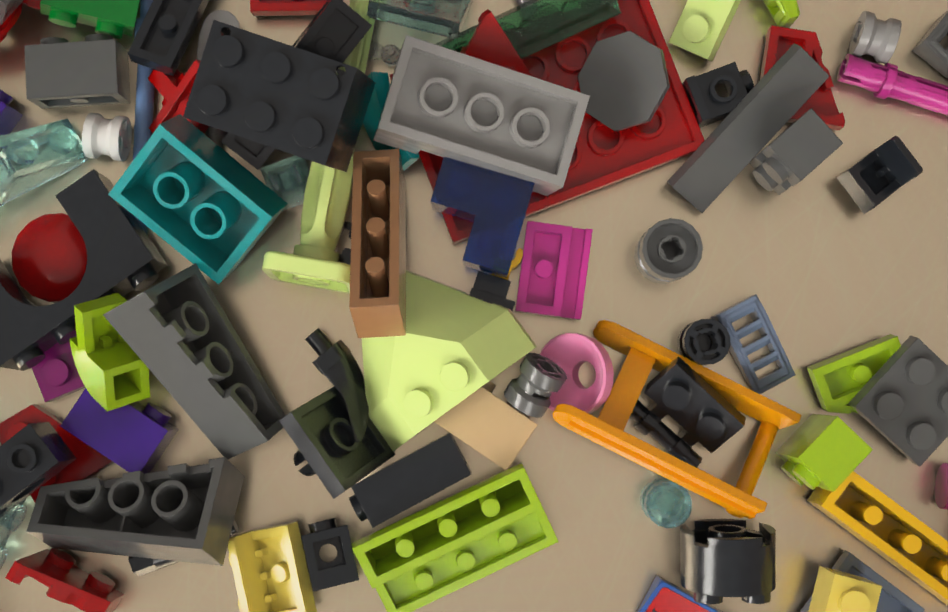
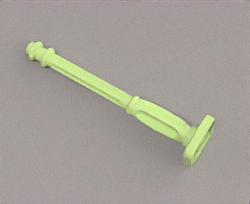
M350 0L349 7L372 26L343 63L358 68L364 74L379 0ZM345 67L339 68L340 70L346 71ZM353 154L347 172L312 161L304 194L300 245L294 246L293 254L279 251H267L265 253L262 270L269 278L291 284L350 293V264L338 262L340 254L335 252L343 230L351 196Z

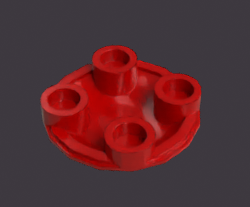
M63 213L45 214L30 221L17 235L11 252L12 270L20 286L33 297L52 303L65 299L78 287L87 266V249L83 237L70 217Z

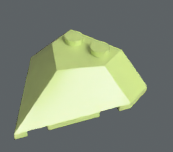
M406 270V335L362 338L365 394L369 407L368 416L392 451H395L537 346L510 309L495 303H488L467 295L464 291Z

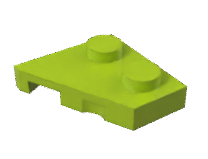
M889 334L808 366L807 370L821 409L832 413H858L848 403L900 348L901 344L898 336Z

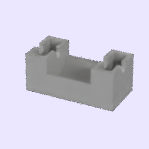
M406 35L373 141L414 154H418L420 150L506 177L505 183L548 196L564 186L590 95Z

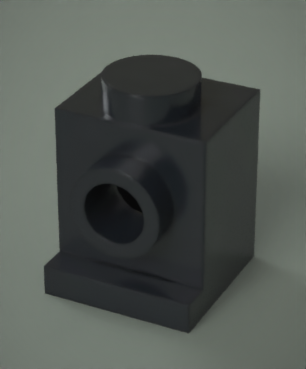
M736 62L698 76L688 77L682 83L700 128L725 119L754 87L749 72L747 70L739 72ZM724 84L729 96L720 97L715 91V85Z
M335 518L308 524L310 534L302 535L301 539L313 592L358 581L359 576L348 526L337 527ZM325 544H331L337 550V556L331 562H324L319 556V551Z

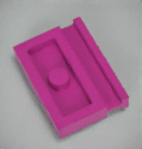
M527 221L515 312L581 320L593 229L572 228V226Z

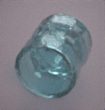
M659 478L649 482L643 488L640 496V505L644 514L658 526L676 528L685 523L689 518L692 510V499L684 487L669 479Z

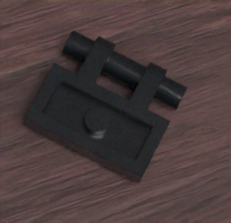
M679 356L647 384L644 393L654 402L647 408L637 400L630 415V418L635 421L634 427L642 435L649 434L665 448L664 452L696 468L701 463L702 457L691 448L694 444L699 442L710 453H713L742 429L746 420L744 415ZM667 414L684 428L678 435L661 421Z

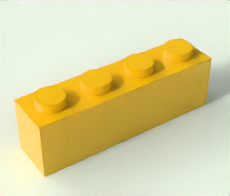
M854 471L834 492L819 487L815 488L807 499L810 504L948 606V541Z

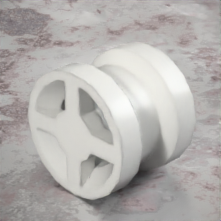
M89 113L85 118L82 131V147L85 156L97 159L101 155H109L115 161L124 162L129 155L132 141V128L129 118L127 116H116L113 119H105L99 113Z

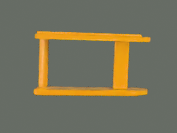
M607 320L599 321L593 330L595 338L604 345L626 355L625 361L612 386L611 393L604 403L598 418L574 406L558 404L553 412L555 421L563 427L726 508V511L732 516L752 519L755 518L757 513L764 512L767 503L752 496L777 431L799 423L802 415L617 323ZM679 356L739 412L761 422L735 487L624 432V428L652 368L661 372Z

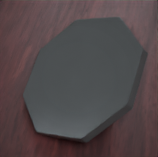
M632 31L597 41L578 75L581 93L590 95L585 112L614 131L650 122L670 88L663 50Z

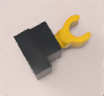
M497 241L491 251V260L494 265L491 275L478 271L474 286L471 288L469 295L491 304L501 305L513 311L515 301L506 299L511 281L508 279L511 271L519 266L523 250L518 248L514 260L504 262L499 258L498 252L500 251L501 242Z

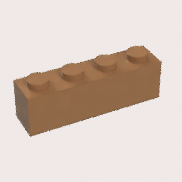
M399 149L353 152L349 308L358 338L406 335V182Z

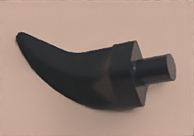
M318 328L305 339L319 355L312 363L342 395L347 407L354 439L357 442H361L366 432L369 413L362 372L344 342L339 340L333 345Z

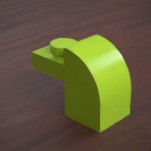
M119 293L74 305L77 337L69 339L74 363L84 386L107 412L151 397L149 368L103 315L127 301Z

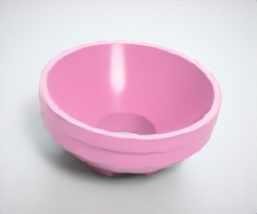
M565 333L551 339L544 346L540 355L549 358L560 366L566 373L567 379L558 392H553L549 397L551 402L549 408L554 412L558 404H568L588 414L598 410L606 402L613 386L614 371L608 352L596 339L579 333ZM586 361L593 365L596 372L595 382L589 388L584 387L578 377L579 368Z

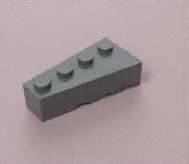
M196 263L103 314L212 444L227 459L269 441L283 428L280 420L285 417L284 412Z
M226 457L209 459V464L189 466L187 463L168 466V470L146 474L141 471L123 473V477L101 480L97 477L41 486L26 532L54 549L223 566L244 476Z

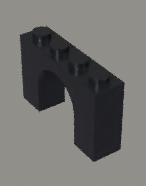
M94 169L55 195L83 237L87 249L85 274L78 287L68 297L51 305H34L22 293L0 259V367L24 371L36 366L45 358L44 352L56 343L64 344L69 342L70 338L77 337L74 305L119 293L124 297L132 290L140 291L145 289L159 278L158 272L168 266L135 216L108 195L114 187L110 179Z

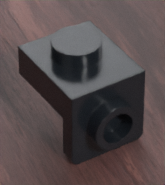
M894 136L864 156L838 176L837 179L865 214L901 186L923 172V168L898 136Z

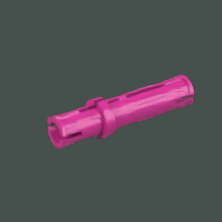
M849 53L846 54L845 60L840 65L837 75L838 82L864 88L874 92V97L883 100L890 97L948 116V86L907 74L897 70L898 66L891 63L881 65Z

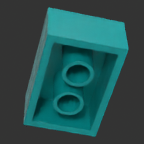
M181 114L159 124L108 194L191 263H196L198 268L218 285L238 267L288 204Z

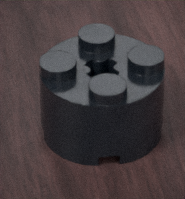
M739 519L695 521V530H690L686 523L681 525V586L694 592V601L702 604H719L723 602V597H742V601L752 604L770 602L771 592L776 588L775 528L759 523V531L746 529V520Z

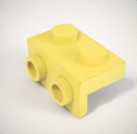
M298 521L253 529L230 537L228 543L229 562L234 574L240 612H317Z

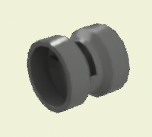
M528 353L520 365L521 374L518 378L510 381L504 391V396L520 412L531 417L540 418L551 404L549 397L553 392H558L561 389L567 376L563 369L549 358L536 353Z

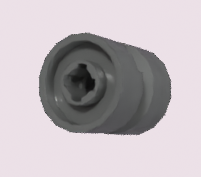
M669 218L657 222L640 237L635 247L634 258L637 268L645 278L655 283L667 284L685 277L696 269L702 258L703 245L699 233L692 225L684 220Z

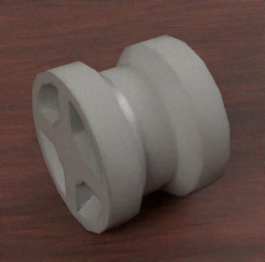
M863 11L851 37L849 54L861 57L864 54L871 55L876 62L887 64L896 49L900 37L901 20L889 18L883 21L877 19L875 13Z

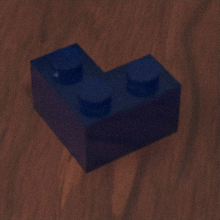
M444 157L430 201L432 209L474 221L462 260L463 266L507 278L535 183Z

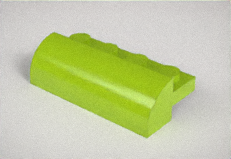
M521 462L353 542L352 549L372 589L375 588L387 612H412L559 541Z

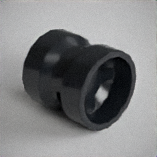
M700 319L687 324L680 331L677 339L678 350L681 356L700 365L715 364L728 354L730 335L726 327L720 322L713 319Z

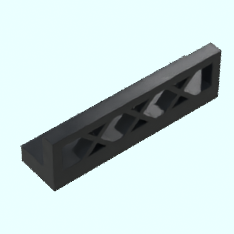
M327 0L292 46L343 63L372 25L342 0ZM224 132L221 139L224 145L257 170L260 169L275 150V148L228 132Z

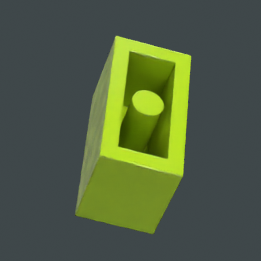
M812 414L776 451V454L785 461L781 469L798 485L802 486L805 484L812 490L819 487L834 492L873 449L838 416Z

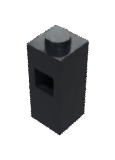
M449 432L354 484L351 487L354 495L350 496L349 500L360 521L368 519L372 528L470 476L472 471L453 435Z

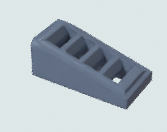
M757 294L749 296L711 317V319L720 322L726 327L730 335L729 351L750 390L762 394L796 375ZM749 314L753 322L735 331L732 323ZM758 330L762 337L743 347L739 339ZM767 345L770 353L750 363L747 356ZM775 361L779 369L758 380L755 372Z

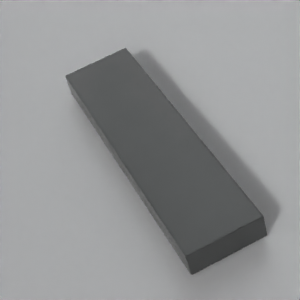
M794 43L667 182L696 209L703 213L828 79L829 75L801 46Z

